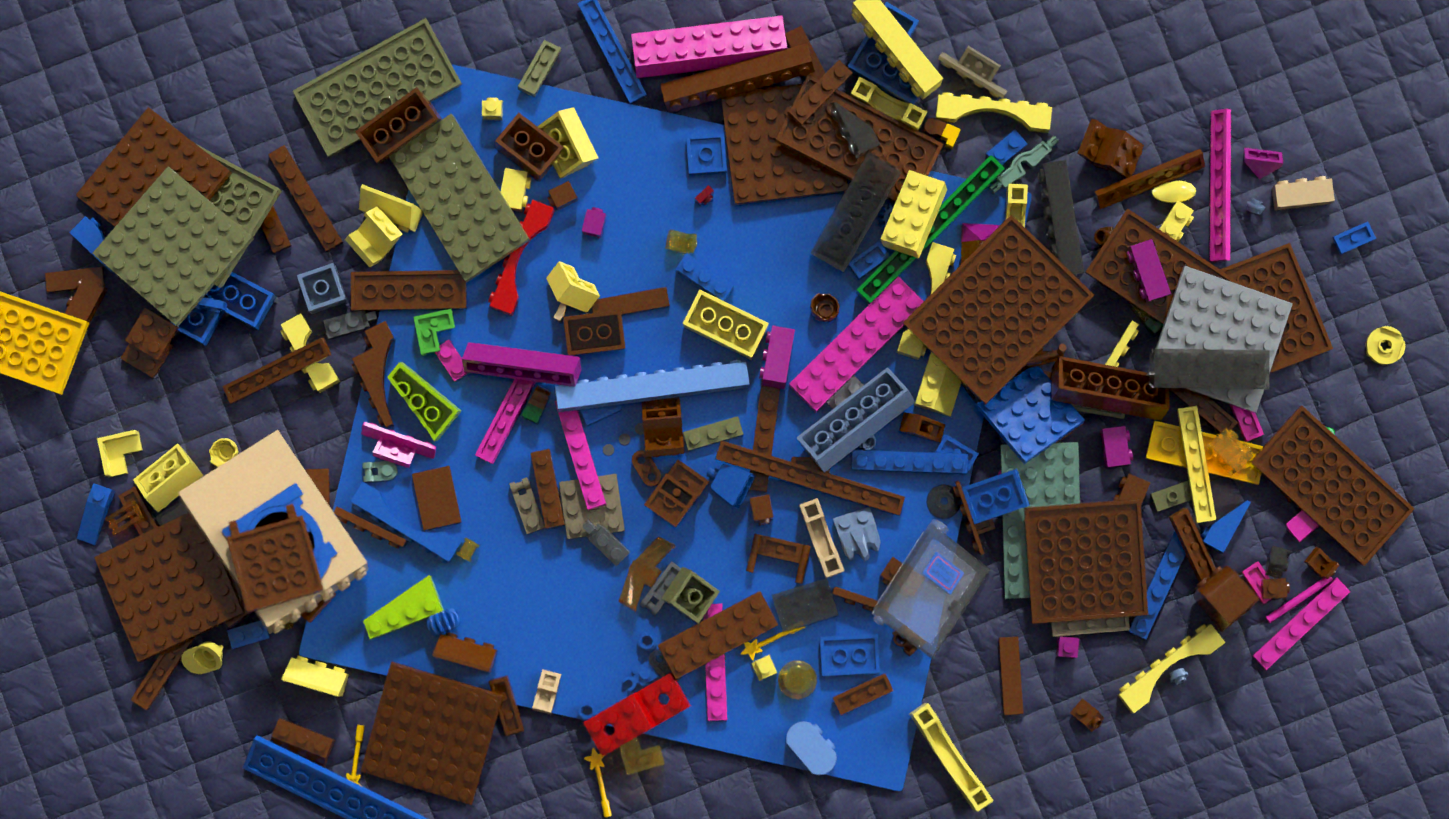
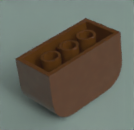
M1227 565L1223 569L1219 566L1209 576L1211 579L1208 581L1204 579L1194 588L1196 592L1193 595L1198 605L1221 632L1230 627L1259 600L1239 575Z

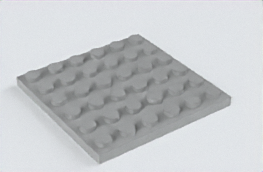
M1183 266L1147 375L1256 413L1293 303Z

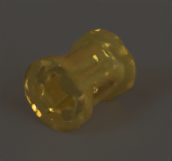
M465 537V542L460 551L456 552V555L471 562L473 553L480 545Z

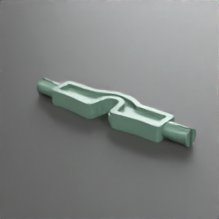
M1053 136L1046 143L1042 141L1031 151L1023 152L1016 156L1011 166L998 176L997 182L989 187V190L995 194L1001 188L1006 189L1008 184H1012L1025 175V171L1021 163L1024 162L1031 168H1035L1043 158L1050 154L1051 148L1059 142L1058 139Z

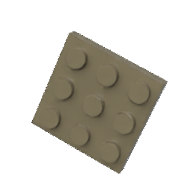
M617 474L598 476L606 505L589 511L578 479L559 482L568 540L586 537L588 532L583 528L582 524L587 519L595 526L598 523L601 526L603 525L610 533L625 531Z

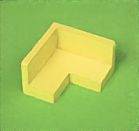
M559 261L546 278L558 302L583 312H588L600 297L594 284L580 279L574 267Z
M136 430L97 438L104 474L109 478L128 474L125 454L143 451L140 435Z

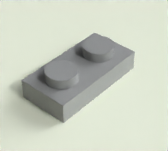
M853 376L827 401V404L834 409L864 385Z

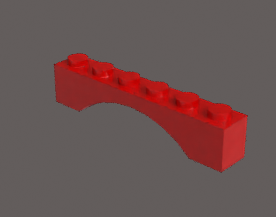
M532 200L531 204L528 203L524 210L526 217L524 222L520 221L530 241L539 233L548 229L555 212L553 207ZM529 242L513 251L510 257L506 256L502 266L505 268L503 274L498 275L495 283L498 285L495 292L492 291L488 300L491 303L490 307L492 309L513 316L519 301L515 280L516 268L519 258Z

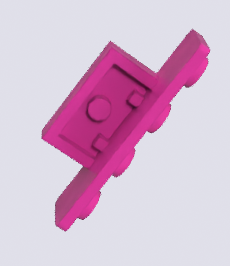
M364 422L362 425V435L378 440L373 451L374 457L406 468H410L415 453L432 459L435 457L436 446L429 442H422L414 439L412 436H405L396 433L394 430L378 427L374 423Z

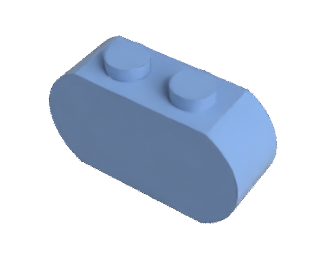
M809 722L795 723L787 732L786 743L811 773L817 775L828 773L836 763L835 745L829 738L825 741L821 736L823 731L817 724L813 726Z

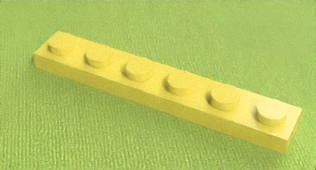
M1197 406L1177 409L1195 520L1196 523L1216 520L1198 408Z

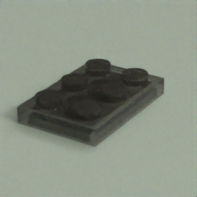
M827 578L772 595L783 633L839 616Z

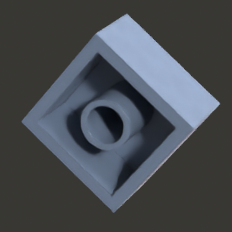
M334 263L297 275L308 311L311 314L348 302Z

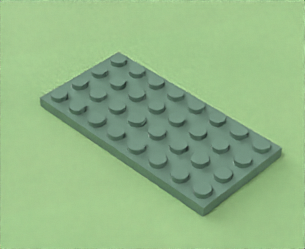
M1078 442L1054 443L1026 464H1023L1007 444H1000L1001 474L1017 469L1029 502L1027 507L1080 503ZM1024 508L1002 515L1005 599L1030 598Z

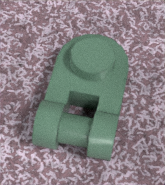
M389 461L362 463V469L365 471V476H363L364 483L390 481L398 473L397 466ZM378 468V475L373 476L372 469Z

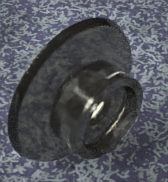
M946 484L937 485L932 488L928 493L926 501L930 513L941 519L953 517L959 511V505H961L960 497L956 498L953 487ZM941 498L947 499L946 505L941 503Z

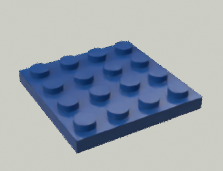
M1039 366L1028 368L1010 380L986 405L983 402L976 404V408L1023 464L1039 455L1085 421L1072 404L1052 401L1051 380Z

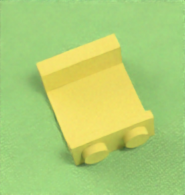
M378 206L364 214L366 219L361 226L345 238V241L369 267L382 261L403 235Z

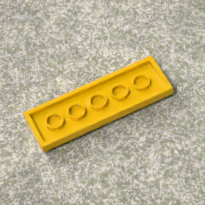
M1154 421L1145 459L1187 468L1180 427ZM1202 432L1209 474L1259 485L1261 472L1250 461L1263 446Z

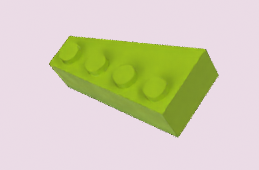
M399 362L387 377L434 441H438L462 412V410L404 362Z
M428 575L363 620L369 638L373 640L444 611L432 577Z

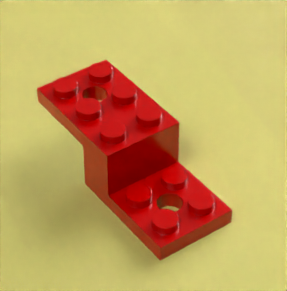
M671 672L583 723L599 752L604 756L691 705ZM663 693L669 697L667 704H662L659 700L660 695ZM611 724L614 726L615 732L613 735L606 733V725Z

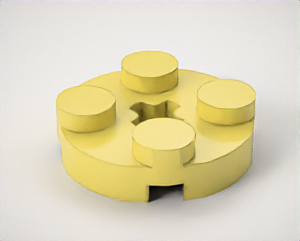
M1384 326L1377 328L1369 334L1366 340V354L1375 363L1380 365L1393 364L1402 357L1405 351V341H1403L1401 333L1393 327ZM1388 341L1390 349L1384 351L1381 343Z

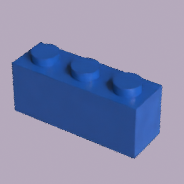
M687 253L676 267V272L704 292L724 302L734 289L733 284Z

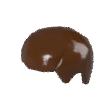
M817 293L812 298L810 310L816 320L829 322L834 320L839 314L840 306L838 300L830 293Z

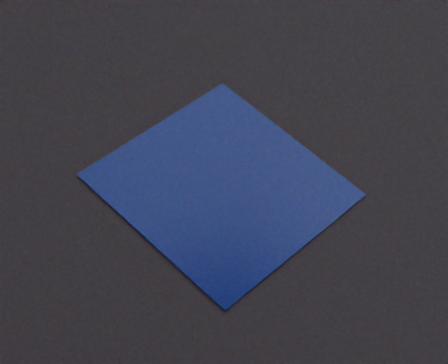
M452 65L462 85L430 103L442 119L450 114L454 115L500 191L505 168L524 171L494 148L495 140L518 113L536 126H539L558 111L574 107L598 159L563 178L559 177L554 165L540 182L529 175L531 186L530 189H526L525 196H528L527 204H531L532 200L552 207L547 199L550 196L548 191L567 181L570 182L578 201L559 211L556 206L553 207L555 212L548 229L535 236L524 248L516 268L515 280L519 301L513 316L492 309L490 307L491 303L488 302L492 291L495 292L498 285L495 283L498 275L503 274L505 269L502 267L506 258L504 257L466 282L467 309H452L456 329L437 332L439 346L449 339L461 358L464 355L468 342L568 355L564 320L562 323L554 320L561 302L556 300L546 279L559 261L574 267L580 279L594 284L600 295L598 299L666 287L669 307L622 315L625 349L568 355L580 357L581 372L578 381L589 380L591 382L603 375H606L608 380L616 379L618 375L632 377L640 372H646V375L654 374L656 370L671 372L674 368L684 367L686 370L692 369V366L695 365L710 367L712 363L722 362L725 365L730 364V361L741 360V362H746L749 387L680 397L682 430L685 432L738 416L744 435L725 440V442L753 450L762 379L759 376L761 367H765L766 361L762 360L764 349L768 350L769 343H765L767 331L771 332L772 325L795 329L785 389H780L771 456L790 462L791 457H810L796 437L833 409L826 403L815 413L789 387V383L869 306L856 294V290L884 262L860 279H858L848 263L879 241L882 244L881 237L884 230L881 231V227L884 224H877V220L882 219L877 216V213H883L881 210L882 206L888 209L887 204L891 201L847 179L849 190L844 193L735 205L725 127L722 124L542 85L537 95L533 97L518 90V85L521 82L520 79ZM487 98H498V101H503L502 120H483L482 101L487 100ZM724 133L727 172L689 175L686 136ZM930 171L928 175L945 182L947 192L942 203L966 180V178ZM990 184L934 241V243L954 249L953 254L956 255L953 266L949 265L947 271L950 275L961 265L962 223L1001 225L1005 221L1007 188H1001L993 194L989 190V187L993 184ZM709 185L714 190L712 195L714 198L707 205L703 203L699 206L695 202V197ZM408 190L406 201L420 208L412 193ZM1029 192L1027 193L1025 226L1032 198ZM523 207L522 212L513 211L519 222H524L526 214H524L525 207ZM592 207L602 209L603 213H606L601 238L582 234L587 209L592 210ZM424 213L416 232L409 230L408 233L400 231L403 235L396 242L389 271L458 270ZM931 245L899 276L923 301L931 294L930 275L926 266V259ZM884 247L890 256L896 251ZM686 253L734 285V289L725 300L726 303L769 323L752 360L683 327V322L699 290H702L676 272V267ZM817 293H830L838 300L840 306L839 314L834 320L821 322L812 316L810 310L811 300ZM568 306L565 316L593 313V309L591 307L588 312H583ZM448 309L380 310L377 325L386 321L395 338L387 356L384 379L386 402L395 425L388 429L405 436H412L414 439L422 442H429L436 446V453L434 459L415 453L410 468L395 464L398 473L393 480L367 482L366 484L382 494L389 511L403 525L413 530L427 533L446 532L461 541L462 545L451 563L447 560L443 563L435 558L436 553L431 550L427 553L418 548L420 544L414 540L412 543L408 541L405 548L400 546L397 549L389 545V540L382 538L380 541L372 537V532L367 529L362 532L354 528V523L348 521L345 524L340 521L368 565L367 575L360 580L354 579L351 581L350 586L345 590H337L335 592L336 595L311 623L306 620L299 650L300 656L386 676L390 663L395 662L491 691L489 680L508 675L517 705L528 708L533 707L543 669L561 674L551 713L580 719L577 714L578 706L583 702H591L596 707L597 715L671 673L657 645L698 624L689 620L666 602L656 616H653L646 607L640 606L642 600L672 561L680 568L684 567L692 570L718 589L720 592L712 604H722L723 610L761 591L778 626L748 641L749 643H752L755 639H757V643L787 630L788 627L800 621H803L805 628L760 647L762 652L755 653L754 660H751L749 654L741 655V652L746 648L744 644L724 654L727 720L708 721L706 670L704 664L676 679L691 706L643 734L809 771L786 743V735L792 725L798 722H809L813 726L817 724L823 731L821 736L825 741L829 738L836 747L834 749L836 763L825 775L896 791L903 789L916 731V724L909 713L921 706L946 593L944 589L925 576L923 571L936 551L951 563L953 561L962 520V513L959 507L962 502L960 497L956 498L953 487L956 485L954 481L958 480L961 487L968 486L973 465L968 470V473L852 469V452L830 468V474L905 497L899 516L870 507L881 541L879 551L868 549L870 558L866 562L857 553L854 555V559L849 561L843 552L833 518L869 506L769 476L767 492L749 490L740 507H735L711 489V484L714 480L707 476V472L711 466L720 469L722 464L749 473L750 470L715 460L720 442L688 451L683 435L685 454L651 457L661 473V480L666 473L668 474L676 461L680 460L707 479L709 483L689 512L685 514L677 527H674L644 506L658 485L653 487L647 486L632 464L634 453L645 451L644 434L640 435L635 431V426L638 423H643L642 403L621 404V411L589 426L586 425L580 410H577L597 476L617 474L625 531L611 534L630 553L616 566L587 537L568 540L566 526L552 529L544 528L527 534L509 483H518L523 478H528L544 523L530 452L550 449L563 511L559 482L577 480L578 477L555 404V386L559 385L542 382L535 383L494 464H491L475 454L514 379L468 373L455 382L435 352L429 353L427 356L421 355L414 316ZM904 326L854 376L865 385L888 367L909 390L915 401L931 351L926 348L924 356L920 355L919 360L898 354L897 350L902 334L908 330ZM399 362H404L462 410L438 441L432 439L427 429L424 428L407 402L387 378ZM961 382L951 417L912 404L874 434L876 444L871 449L937 452L936 449L940 444L939 442L915 437L899 431L905 412L923 415L945 424L942 439L947 434L972 450L977 451L984 416L976 408V403L968 395ZM537 385L552 392L538 425L521 416ZM361 388L333 506V513L336 507H339L402 538L403 533L398 530L396 533L386 528L387 523L382 520L379 523L369 518L371 515L369 512L364 510L361 513L353 508L354 503L351 502V499L363 482V476H365L362 463L386 461L373 456L378 440L361 434L364 422L374 423L378 427L387 429L385 425L381 426L377 419L379 412L377 408H372L368 400L371 398L369 392H364L363 388ZM621 434H628L630 436L629 444L622 445L619 442ZM606 444H611L614 447V453L610 456L603 453V447ZM640 457L638 463L644 464L645 459ZM450 466L462 522L424 531L412 474ZM378 468L372 469L373 476L378 475ZM652 473L649 474L648 479L651 481L654 480L655 475ZM525 488L518 490L520 496L526 494ZM769 494L774 518L770 520V524L759 526L758 523L753 521L750 498ZM816 498L819 500L829 533L844 568V572L826 579L799 508L800 504ZM754 533L811 546L802 584L795 583L799 563L758 554L754 572L746 571ZM892 557L924 577L912 598L910 596L905 598L897 592L898 588L893 585L889 587L881 582L883 578L880 577V574ZM430 575L444 611L454 609L459 617L460 625L447 632L456 634V639L464 640L465 637L476 640L475 644L483 645V642L492 644L494 649L498 650L492 673L434 657L433 652L440 634L431 635L426 619L373 640L369 638L363 620ZM834 587H839L890 605L888 612L874 609L873 612L863 609V605L855 603V606L844 602V598L832 595ZM653 596L650 601L656 605L659 600ZM901 624L925 641L910 657L903 651L904 648L897 646L893 640L892 632ZM650 632L656 637L657 643L653 650L643 651L638 647L637 639L640 634ZM878 634L880 673L822 676L820 637ZM645 638L643 644L646 646L650 645L651 640ZM770 655L777 673L759 681L752 663ZM649 661L658 677L643 687L640 683H637L634 690L628 691V688L632 686V681L627 680L623 683L622 680L627 676L633 677L634 673L632 670ZM886 673L893 688L892 692L840 715L832 697ZM663 693L660 695L659 700L662 704H667L669 697ZM585 708L583 710V713L585 715H589L591 713V710L589 708Z

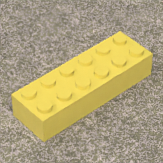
M856 0L853 2L851 14L853 19L864 26L863 31L865 34L876 41L875 46L881 53L885 52L889 57L887 58L889 64L893 68L897 67L900 71L899 76L905 83L909 82L912 86L911 91L917 98L920 96L923 100L941 86L942 76L881 0Z

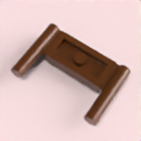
M754 533L746 571L754 572L758 554L799 563L795 583L802 584L811 546Z

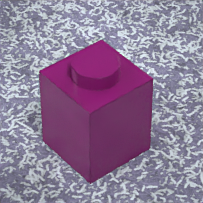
M592 207V210L587 209L582 234L601 238L606 220V213H603L602 209Z
M1057 637L1056 657L1078 658L1079 638Z

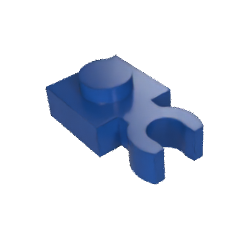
M646 661L632 670L634 673L633 677L627 676L622 681L624 683L627 680H631L632 686L628 688V691H632L637 683H640L643 687L656 679L658 675L650 662Z

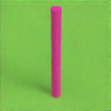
M1332 577L1329 579L1322 578L1265 617L1266 620L1271 623L1332 582Z

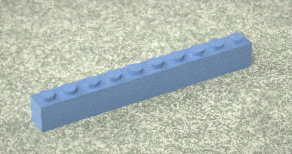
M733 360L730 361V364L725 365L722 362L712 363L710 367L695 365L692 366V369L685 370L684 367L674 368L671 372L656 370L654 374L646 375V372H640L632 377L618 375L616 379L608 380V377L597 378V381L594 382L580 380L577 381L578 384L575 387L555 386V394L559 413L744 389L749 387V377L746 362Z

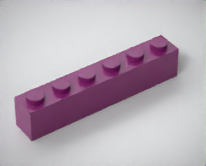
M468 342L462 357L464 372L575 387L581 372L580 357Z

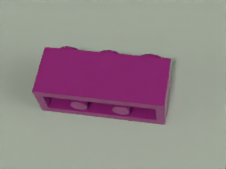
M1150 239L1127 248L1129 251L1126 252L1128 261L1133 263L1135 269L1133 270V276L1136 281H1139L1141 286L1139 288L1141 298L1145 299L1147 303L1170 295L1171 292L1153 240Z
M772 325L771 332L767 331L765 343H769L768 350L764 349L762 359L766 361L765 367H761L759 376L760 379H763V386L785 389L795 329Z

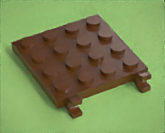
M293 504L286 505L289 516L288 520L242 533L239 532L236 520L228 522L232 535L226 538L248 613L324 591L303 515L297 517Z

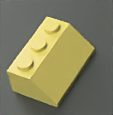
M574 107L558 111L537 126L564 147L553 164L560 178L566 177L598 159Z
M363 184L361 185L359 210L365 214L378 206L390 221L398 226L400 231L408 233L409 230L416 232L423 215V211L413 203Z
M930 352L914 406L951 417L961 380L932 352Z
M176 444L135 477L133 481L144 498L159 512L179 496L178 492L199 480L203 474L183 448Z
M297 655L296 659H290L282 680L343 697L349 674L345 673V669L334 666L333 670L326 668L327 664L316 661L315 664L308 663V658Z

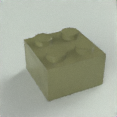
M682 567L661 599L689 620L699 624L720 591L692 570Z

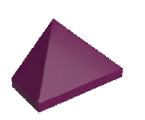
M1244 148V162L1259 179L1283 165L1282 152Z
M962 223L961 243L975 240L985 241L1000 225Z

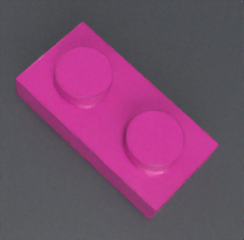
M448 339L441 344L440 351L435 352V354L456 382L468 374V372H464L462 358Z
M1259 561L1241 572L1262 604L1272 599H1263L1261 580L1270 578Z

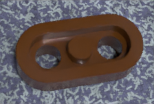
M645 451L635 452L632 456V464L642 481L650 487L658 485L661 481V473L652 458L646 457ZM640 457L645 459L644 464L638 463ZM651 473L655 475V479L652 481L648 479V475Z

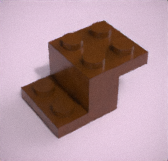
M1091 119L1077 154L1096 168L1114 171L1126 179L1135 172L1144 145L1126 131L1106 127L1098 120Z
M144 308L125 340L129 344L121 359L155 378L174 346L170 342L179 327L151 310Z
M680 397L641 402L646 457L685 454Z
M677 460L668 474H665L644 506L674 527H677L709 481L680 460Z

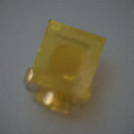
M669 230L665 249L684 254L693 253L697 247V234Z

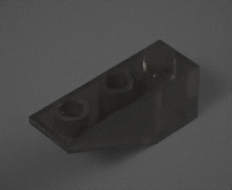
M837 102L834 103L830 113L833 120L838 122L842 137H846L850 152L853 155L855 154L858 159L877 150L880 142L872 127Z

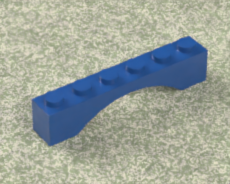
M364 482L361 483L351 499V502L354 503L353 508L361 513L364 510L371 514L369 518L378 523L380 520L387 523V529L394 533L397 530L403 533L402 538L410 543L413 540L420 544L418 548L427 553L431 550L436 553L435 558L443 563L446 560L451 563L462 545L461 541L446 532L427 533L413 530L403 525L389 511L382 494Z

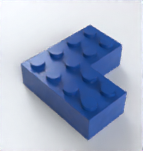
M886 2L884 4L885 7L911 38L918 26L919 20ZM866 35L849 63L848 69L858 78L861 77L877 85L880 90L889 96L915 105L919 97L917 98L911 91L912 86L908 81L905 83L899 76L900 71L897 67L893 68L887 61L889 57L885 52L881 53L875 46L876 41L872 37L869 38Z
M231 272L222 288L214 285L203 297L226 302V311L220 310V313L208 311L209 308L201 307V310L193 309L182 323L177 326L179 327L177 331L207 346L224 313L259 330L276 296Z

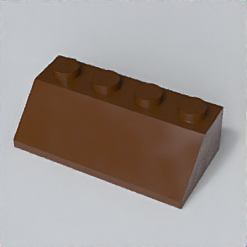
M416 87L355 132L376 163L382 164L392 154L441 121L442 118L430 101Z

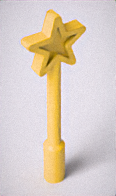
M803 621L757 643V639L752 643H744L746 648L741 652V655L749 654L751 660H754L755 653L762 652L760 647L785 635L804 629Z
M357 725L351 775L349 773L346 774L348 780L360 785L358 781L361 775L356 776L360 745L363 741L364 725Z
M592 748V756L585 757L584 759L591 762V770L595 767L604 817L612 816L600 766L604 767L601 761L604 756L597 754L595 748Z

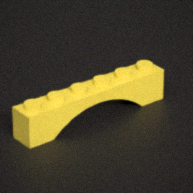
M947 92L937 97L935 118L944 122L954 123L964 116L978 112H996L1014 118L1029 131L1048 133L1050 130L1052 107H1048L1046 103L1029 105L1027 101L1011 103L1008 99L993 101L990 97L974 99L971 95L956 97L952 93Z
M934 242L931 244L926 259V266L931 281V294L950 276V273L947 272L949 265L953 266L956 255L953 254V248ZM906 330L902 334L897 353L919 360L920 355L924 356L927 347L909 330Z
M1205 624L1201 625L1195 630L1197 632L1196 635L1192 638L1190 636L1184 638L1180 642L1182 645L1179 648L1175 649L1173 647L1165 653L1166 658L1162 661L1157 659L1150 665L1151 669L1148 672H1140L1134 677L1136 679L1135 682L1131 685L1126 683L1119 689L1121 692L1118 694V697L1131 713H1135L1149 702L1156 681L1170 665L1188 656L1209 655L1225 643L1212 624L1207 626Z
M924 703L909 713L973 811L978 812L991 803L993 799L957 751L929 703Z

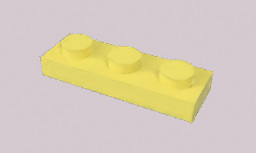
M1134 321L1129 323L1105 365L1119 366L1120 363L1117 360L1120 355L1124 357L1128 351L1127 343L1130 339H1135L1139 332L1136 329L1139 324Z

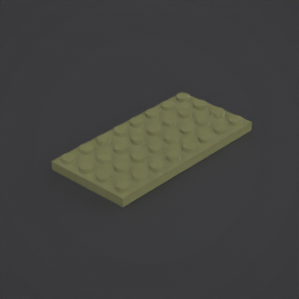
M425 18L293 90V93L328 157H331L361 141L355 132L416 87L432 102L461 86L462 83L428 20Z
M453 114L448 115L390 156L391 161L466 282L530 241V238Z

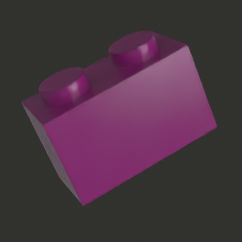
M1125 426L1100 430L1105 469L1130 465V461H1133L1132 450L1128 449V442H1130L1129 430H1126Z

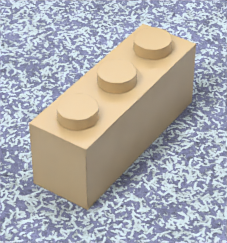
M1326 176L1315 177L1313 181H1307V178L1297 179L1295 183H1288L1287 180L1278 181L1277 185L1272 187L1275 210L1327 205L1335 201L1332 178L1326 179Z

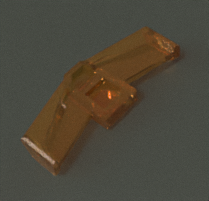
M658 536L632 562L618 602L636 612L644 584L651 588L653 587L662 572L655 566L676 547L673 543Z

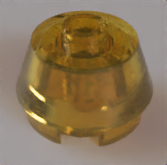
M799 660L785 664L778 676V684L781 691L792 699H803L809 696L814 691L817 683L814 669L808 663Z

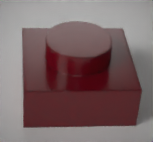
M708 185L695 197V202L699 206L703 203L707 205L714 198L712 196L714 190Z

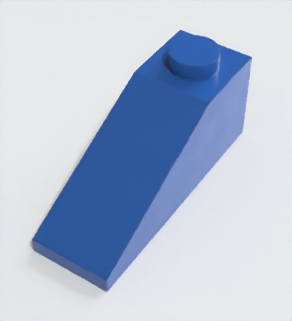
M85 216L69 232L91 254L105 239L103 232L99 229L101 225L93 217L88 219ZM100 261L110 272L115 274L109 267H107L102 261Z
M93 483L85 505L77 539L96 545L116 491Z
M1248 500L1243 502L1208 528L1205 527L1200 535L1203 538L1204 545L1220 554L1224 553L1251 502Z

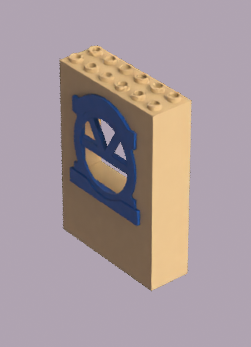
M278 430L178 492L182 503L240 590V584L226 538L232 535L228 522L236 520L239 532L242 533L255 529L258 522L271 513L287 512L286 505L293 504L296 515H303L307 532H312L315 548L313 553L324 591L256 610L255 613L269 634L280 632L289 621L291 623L297 621L301 617L300 614L306 610L307 612L314 610L320 601L324 600L325 602L334 596V592L339 589L340 591L345 590L350 586L351 581L354 579L360 580L367 575L368 565L366 560Z

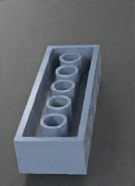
M887 367L796 438L819 468L826 472L909 408L915 401L909 390Z

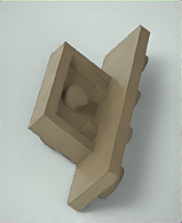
M970 46L966 48L959 61L944 52L939 56L938 59L942 65L947 68H954L964 78L972 79L976 86L987 88L990 90L989 93L997 98H1003L1006 95L1007 91L992 82L1001 65Z

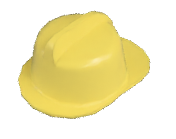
M211 641L203 642L199 646L184 651L181 661L187 670L196 674L218 670L222 666L223 646L216 645Z

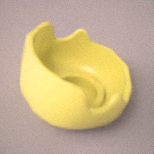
M220 438L215 441L209 450L210 462L219 467L237 456L239 451L236 443L228 438Z

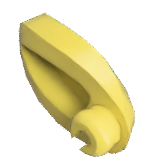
M1184 181L1168 182L1156 187L1152 191L1154 198L1167 203L1187 201L1194 197L1196 193L1195 187Z

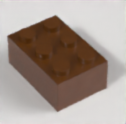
M621 310L563 317L568 355L626 348Z

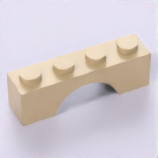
M818 498L800 504L799 508L825 579L844 572Z

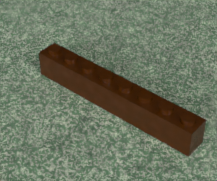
M806 43L662 83L661 89L668 112H673L705 102L715 101L723 97L733 96L741 92L752 91L759 87L770 86L777 82L788 81L799 76H806L814 73L815 69L808 44Z

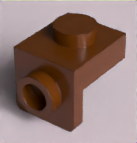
M1315 547L1304 561L1318 576L1326 579L1333 576L1339 567L1337 562L1332 561L1318 547Z
M1286 578L1261 580L1263 599L1286 598L1287 594L1290 593L1289 582H1286Z
M1083 698L1070 712L1073 717L1085 725L1091 732L1099 728L1104 719L1101 713Z

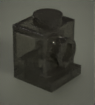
M1272 546L1266 560L1265 575L1281 578L1283 571L1286 572L1288 569V558L1291 550Z

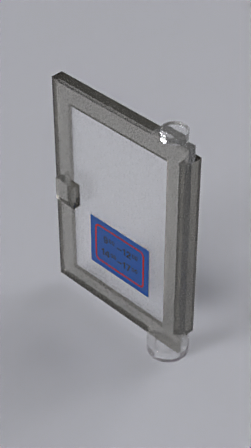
M935 519L923 531L872 612L875 615L873 620L877 624L883 625L885 623L931 659L936 656L990 571V568L946 535L949 530L948 527Z

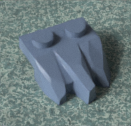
M870 507L833 518L843 552L849 561L854 559V555L857 553L866 562L870 558L868 549L879 551L881 541Z

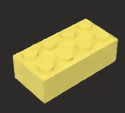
M909 170L881 237L884 247L916 258L920 257L947 192L944 181Z
M699 290L683 322V327L752 360L769 326V323L702 290Z

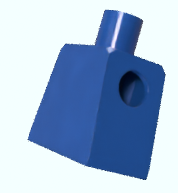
M722 464L720 469L711 466L707 472V476L714 480L711 484V489L728 503L738 508L756 477L752 473L726 464Z

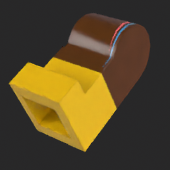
M936 118L928 119L924 125V132L927 136H936L947 141L945 147L950 149L953 148L961 130Z

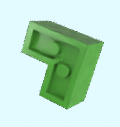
M452 309L414 316L422 356L440 351L437 332L456 329Z

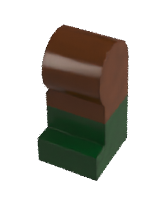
M537 385L521 415L522 418L538 425L552 392Z

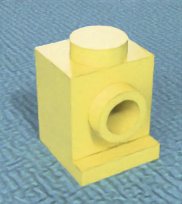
M498 98L483 100V120H502L503 101H498Z
M770 655L752 663L759 681L777 673Z

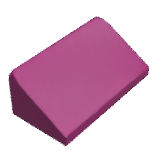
M1303 511L1299 512L1286 524L1287 531L1299 543L1319 527Z

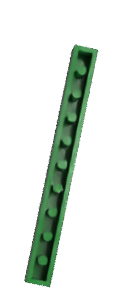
M992 155L941 204L921 254L1004 171L1005 168ZM895 251L856 290V294L870 305L917 258Z

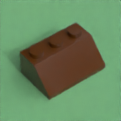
M520 113L514 117L495 140L494 146L495 149L539 182L551 169L564 149L561 144Z
M446 632L445 635L440 634L433 652L434 657L492 673L498 650L494 649V645L483 642V645L475 644L476 640L467 637L464 640L456 639L457 635Z
M279 718L270 742L324 768L335 739Z

